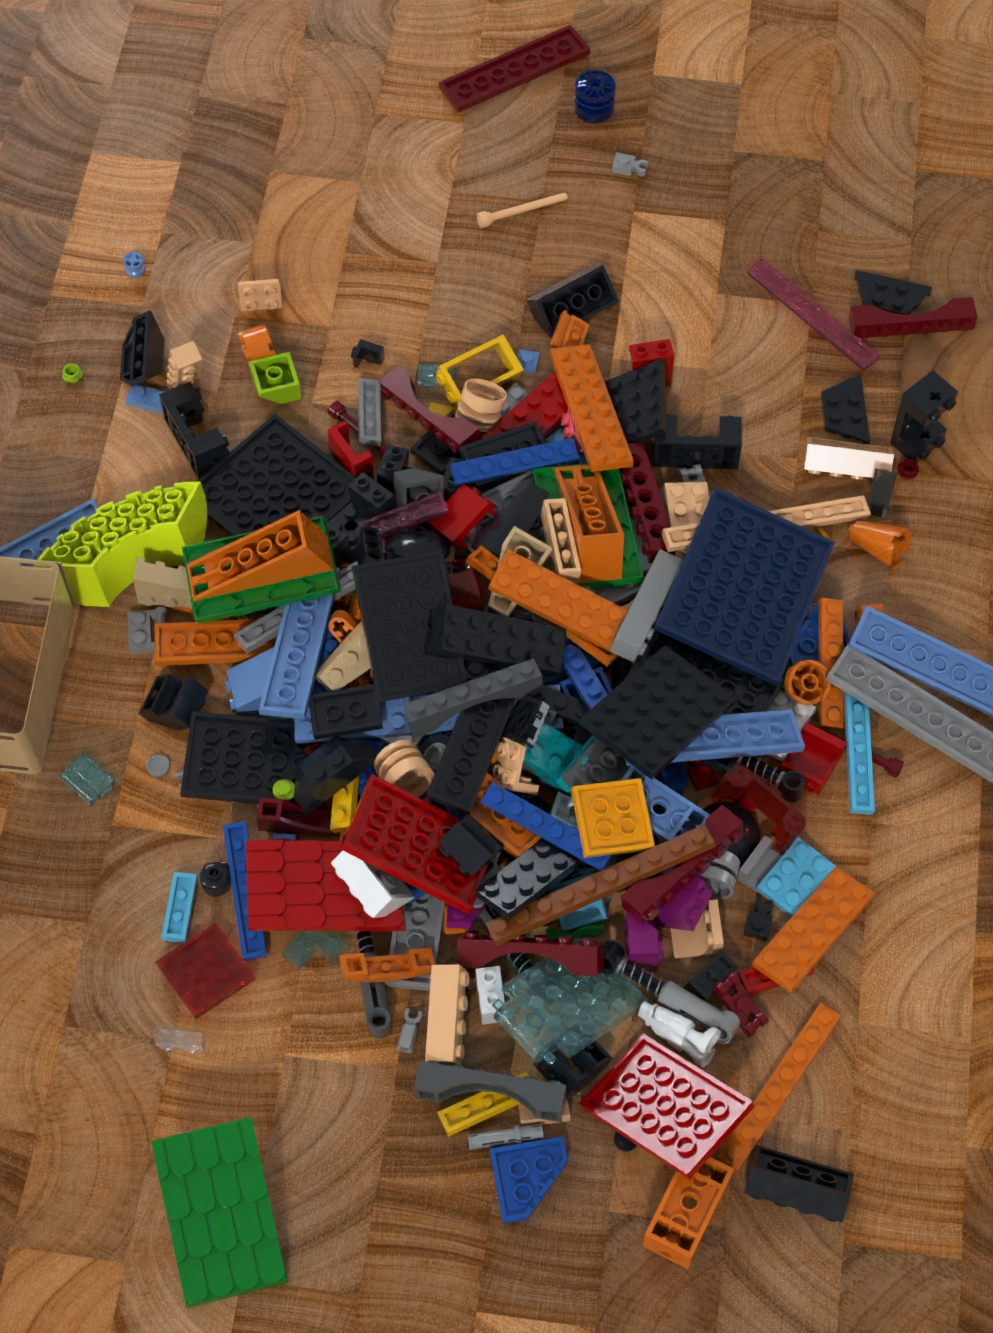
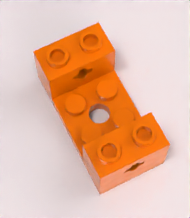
M710 1157L690 1180L676 1171L644 1235L642 1247L689 1269L718 1203H721L731 1182L734 1168ZM686 1197H691L696 1201L697 1206L693 1209H687L683 1206L682 1200Z

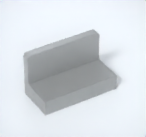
M767 836L763 837L740 868L737 880L756 891L760 882L782 857L781 854L771 849L773 840Z

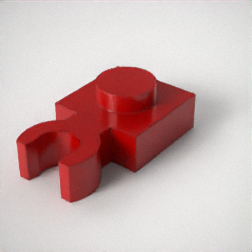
M698 760L686 761L691 766L688 768V774L695 791L717 785L718 780L712 768Z

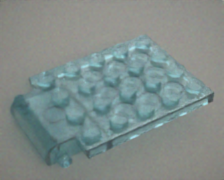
M546 957L503 984L502 990L510 1000L503 1003L500 999H497L492 1006L497 1010L493 1018L537 1063L544 1059L551 1065L557 1059L552 1054L557 1049H560L568 1058L572 1057L638 1012L641 1004L649 1000L625 976L622 977L617 973L610 975L600 973L598 976L573 975L563 965Z

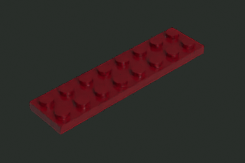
M568 25L440 81L439 89L459 113L590 55V48L574 28Z

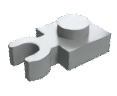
M616 152L612 172L628 176L635 172L639 176H645L646 169L644 168H648V161H635L636 156Z

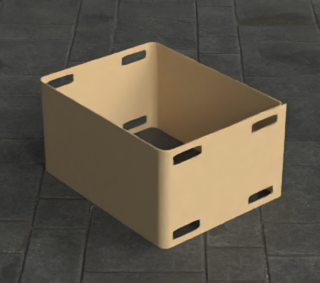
M0 556V600L50 606L24 727L17 734L0 732V736L13 737L15 739H0V765L29 769L0 768V771L37 774L42 770L75 616L74 607L77 608V604L61 562ZM20 563L51 566V568L22 566ZM34 598L51 599V602L35 600Z

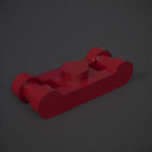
M730 972L723 982L719 981L713 986L714 991L725 1007L738 1016L740 1028L748 1037L753 1036L757 1028L764 1027L769 1023L767 1016L757 1007L741 984V980L736 973ZM730 988L734 990V993L731 996L728 993V990ZM748 1014H751L753 1017L751 1022L746 1019Z

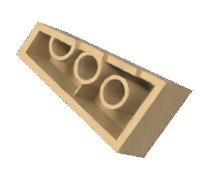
M137 557L133 581L138 604L147 606L164 605L166 607L177 606L192 609L186 568L184 566H178L175 569L166 567L165 562L156 561L155 564L145 562V558Z
M362 621L317 669L315 679L328 691L341 689L371 668Z

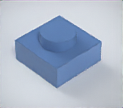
M520 349L517 359L524 369L523 372L536 374L540 352Z

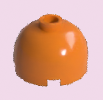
M814 660L799 661L789 667L784 678V687L789 698L803 705H813L824 700L830 692L831 683L825 680L828 675L826 667Z

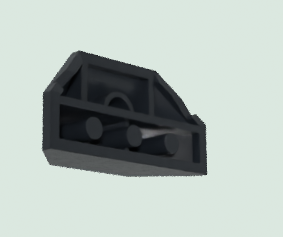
M150 310L133 318V325L127 332L122 345L120 380L131 387L163 373L165 339Z
M338 736L331 738L297 764L293 798L303 812L308 815L373 766L378 754L368 741Z

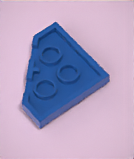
M819 603L801 627L788 660L789 667L804 660L819 662ZM843 619V648H846L850 639Z
M563 1136L490 1149L502 1224L528 1220L568 1164Z

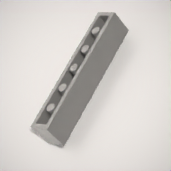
M659 549L613 641L610 652L631 662H635L638 655L643 656L648 645L645 643V639L650 641L655 631L652 625H655L658 620L659 611L664 606L666 597L670 592L683 559Z

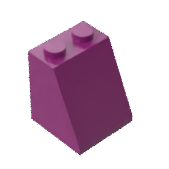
M671 867L662 871V875L675 870V868ZM696 876L688 888L680 890L670 904H665L654 918L655 926L694 931L713 891L702 878Z

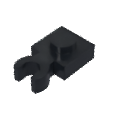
M758 897L755 902L756 912L750 910L743 935L767 941L773 919L768 914L772 911L773 901L770 900L768 907H762L760 905L761 898Z

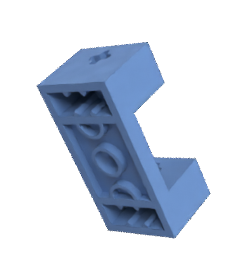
M631 765L622 780L641 778L652 834L664 842L705 824L706 819L710 816L709 813L657 779L653 778L651 780L633 765ZM656 804L662 805L665 808V813L661 815L656 814L653 811V806Z

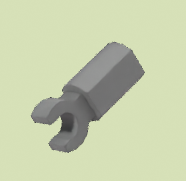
M407 1008L405 1010L404 1020L406 1023L402 1025L397 1050L405 1053L413 1052L418 1033L417 1026L422 1022V1011L418 1012V1016L415 1019H411L409 1017L410 1009Z

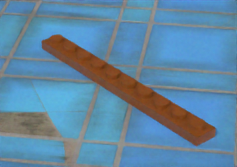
M703 824L531 903L510 920L500 916L487 922L486 926L497 947L629 887L638 880H644L715 848V841L706 825Z

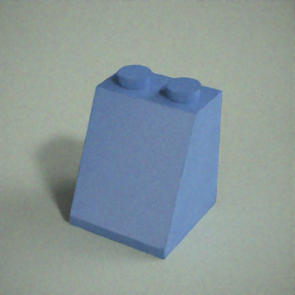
M274 648L226 670L228 679L224 680L227 693H232L233 698L229 699L232 712H237V716L251 717L259 715V706Z

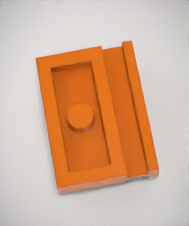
M564 310L560 314L550 346L560 348L583 345L590 324L574 315H568L567 311Z

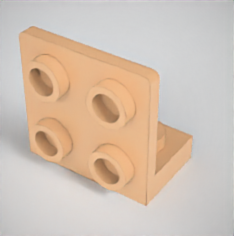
M279 279L238 282L241 311L282 308Z
M502 737L497 749L498 758L493 768V778L511 791L537 795L539 785L531 782L532 778L521 776L526 746L507 737Z
M718 899L709 900L707 908L702 913L694 931L670 928L674 958L713 956L723 950L724 941Z

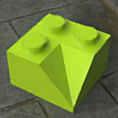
M290 352L249 361L251 379L259 397L279 404L302 399L300 383Z

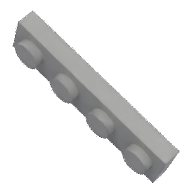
M359 378L358 381L359 444L380 446L379 380Z

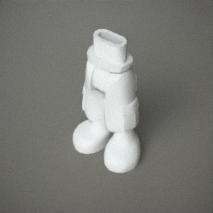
M644 1001L641 1004L638 1016L645 1020V1025L651 1026V1029L657 1036L665 1039L668 1044L679 1052L684 1050L698 1066L704 1068L709 1064L715 1054V1049L712 1047L718 1041L721 1030L711 1027L704 1033L694 1030L695 1024L693 1021L680 1014L659 1006L657 1003L652 1005Z

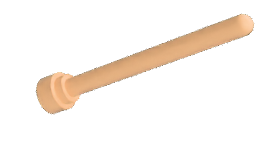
M560 193L493 213L486 211L478 212L477 221L480 228L489 227L495 220L565 201L568 199L567 193Z

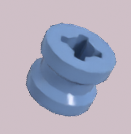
M130 252L124 256L123 264L127 276L132 278L142 276L145 272L143 256L138 252Z

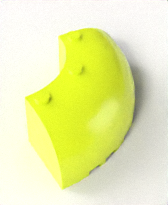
M201 482L174 483V487L162 488V485L155 486L154 490L142 493L140 490L125 495V500L115 504L113 501L95 509L96 513L87 519L83 516L70 525L72 529L64 535L60 534L57 536V542L51 548L47 547L38 560L62 563L76 604L110 607L115 598L134 582L133 576L137 557L145 558V562L155 564L156 561L165 562L166 567L185 565L182 547L204 542L207 528V503ZM34 564V567L51 568V566Z

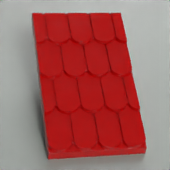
M246 841L248 928L250 931H406L405 905L385 917L372 918L364 911L363 904L349 891L350 887L336 874V869L331 864L343 851L340 849L343 841Z

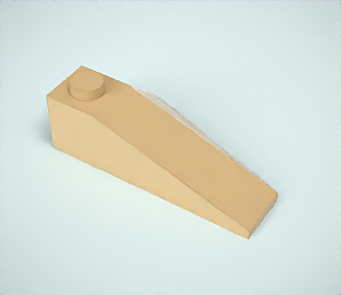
M514 526L503 542L498 567L509 549L545 568L550 560L553 548ZM492 591L488 607L502 616L509 617L518 604Z

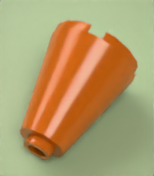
M856 521L855 524L852 523L848 530L850 541L892 569L897 568L903 562V559L900 557L903 552H908L912 533L908 531L909 528L874 522Z

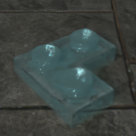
M300 931L283 950L282 956L300 970L315 953H318L335 966L340 960L339 956L345 954L350 947L348 943L331 931Z

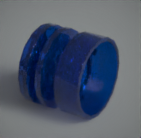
M590 70L582 73L576 79L574 110L579 119L595 124L607 121L613 115L616 84L610 74L600 70Z

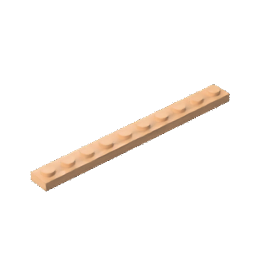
M864 495L769 511L806 529L866 519L871 515ZM699 523L664 528L662 536L667 551L688 549Z

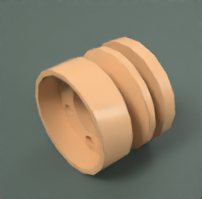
M479 378L467 380L461 393V400L458 403L455 418L465 417L478 427L480 432H488L499 422L501 417L500 411L504 408L507 399L506 391L501 386L488 380Z
M409 740L391 743L383 748L374 761V770L379 778L418 798L428 791L435 775L415 743Z

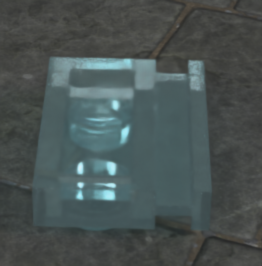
M82 753L69 764L63 773H59L60 779L90 806L93 805L97 798L100 799L115 785L114 779L85 753Z

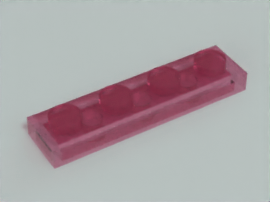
M440 491L359 522L361 529L364 526L378 529L381 533V538L447 514L449 510Z

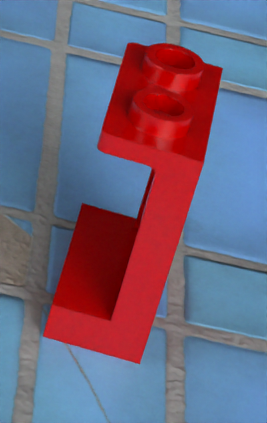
M669 339L629 345L631 365L630 370H627L626 373L661 359L665 363V387L671 386L674 352Z
M343 421L328 429L329 451L333 453L334 461L356 478L363 472L374 480L373 457L368 450L356 455L351 449L348 423Z
M465 484L428 521L439 534L444 536L462 553L469 547L463 541L469 532L488 512L493 516L497 514L493 509L495 504L488 497L481 498L483 495L475 487L470 489Z
M805 722L801 730V736L805 744L803 752L789 753L786 760L781 763L779 771L786 773L790 771L800 772L805 778L804 789L810 793L820 795L844 754L847 742Z

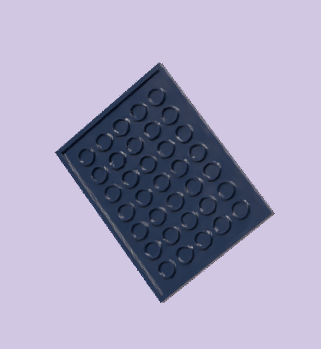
M715 487L654 630L778 686L835 542Z

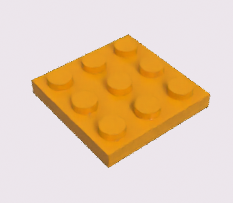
M641 778L579 785L571 788L584 858L645 851L655 847Z

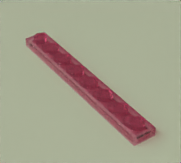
M763 258L747 268V274L861 370L865 371L878 361L879 355Z

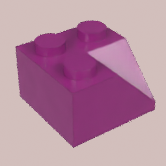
M626 911L624 931L628 962L631 964L636 963V967L644 968L645 972L656 971L657 964L662 961L661 953H663V940L660 939L659 926H655L654 919H648L642 925Z

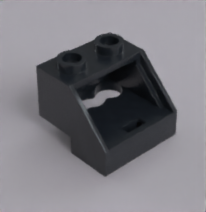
M170 673L157 676L138 714L150 722L171 729L183 730L190 728L192 711L199 712L206 701L205 697L209 690L189 675L175 678Z
M467 815L462 821H458L438 842L442 846L440 851L447 858L451 859L453 857L459 862L457 867L466 876L478 874L504 848L471 815Z
M579 1023L564 1031L559 1039L546 1045L533 1065L548 1081L556 1080L566 1085L567 1100L581 1092L608 1066L612 1057ZM562 1049L565 1055L573 1061L574 1065L581 1069L582 1074L575 1073L571 1066L565 1063L563 1057L558 1055L557 1052Z

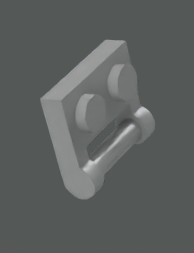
M157 607L154 610L127 612L130 655L155 652V642H152L151 620H157V623H166V618L168 617L167 608Z

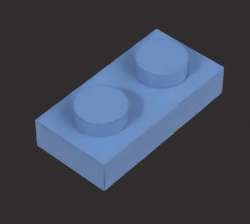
M141 385L132 386L126 397V405L163 414L159 394L165 391Z

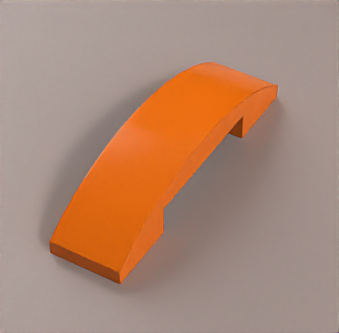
M432 948L409 949L406 954L364 957V953H355L339 956L344 979L358 982H388L414 978L431 973L432 965H436Z

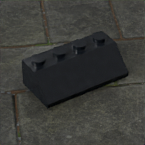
M593 264L526 300L533 318L550 338L553 337L560 314L564 310L567 311L568 315H574L584 321L619 302L605 266L602 264Z
M756 1145L744 1193L754 1199L772 1201L780 1207H792L804 1214H815L822 1216L827 1221L843 1223L851 1195L854 1174Z

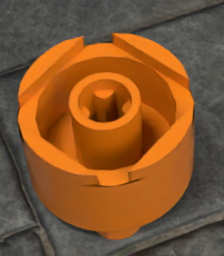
M265 324L237 333L248 366L249 361L276 355Z

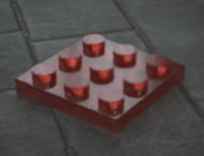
M216 922L155 961L158 969L195 1020L256 980L254 973Z

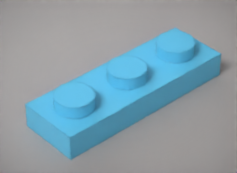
M173 873L162 932L163 941L186 943L198 881L197 874Z

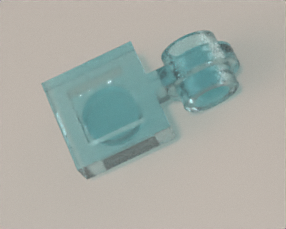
M438 364L418 365V386H439L436 380ZM455 367L448 370L453 381L457 377Z

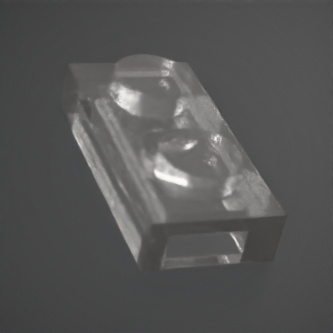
M155 1028L153 1038L155 1044L161 1049L172 1050L173 1048H181L190 1053H195L197 1050L204 1051L206 1041L203 1033Z

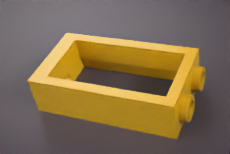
M504 334L438 367L436 380L440 386L443 385L448 401L451 404L453 403L456 408H458V403L461 400V394L448 370L495 348L508 372L491 380V382L502 386L520 377L524 371Z

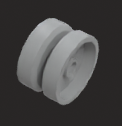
M727 850L721 858L713 860L703 874L699 873L697 875L713 891L710 899L721 900L733 896L736 884L735 877L738 875L740 860L736 855Z

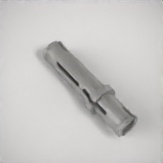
M542 1123L520 1127L518 1124L514 1125L513 1128L468 1134L470 1150L544 1139Z

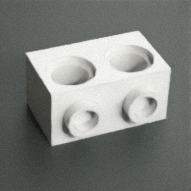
M500 966L475 969L482 1025L506 1022V1007Z

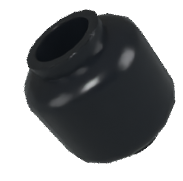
M212 862L202 868L200 882L203 891L212 897H220L229 891L231 877L229 869L224 864Z

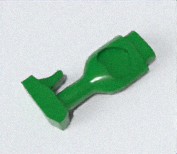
M602 922L579 926L568 932H565L564 929L554 931L552 928L546 929V935L549 936V939L569 936L572 937V940H581L582 938H593L604 934Z

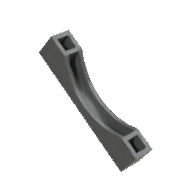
M533 658L403 704L407 723L415 738L437 730L448 719L476 704L501 698L523 699L526 695L533 696L544 692L542 674Z
M432 1060L427 1062L420 1061L414 1085L416 1099L442 1102L452 1096L467 1092H493L518 1101L529 1109L537 1119L562 1123L567 1090L566 1085L559 1081H539L531 1076H525L524 1078L515 1077L506 1072L499 1074L490 1073L482 1068L475 1070L465 1069L461 1065H441L439 1062Z

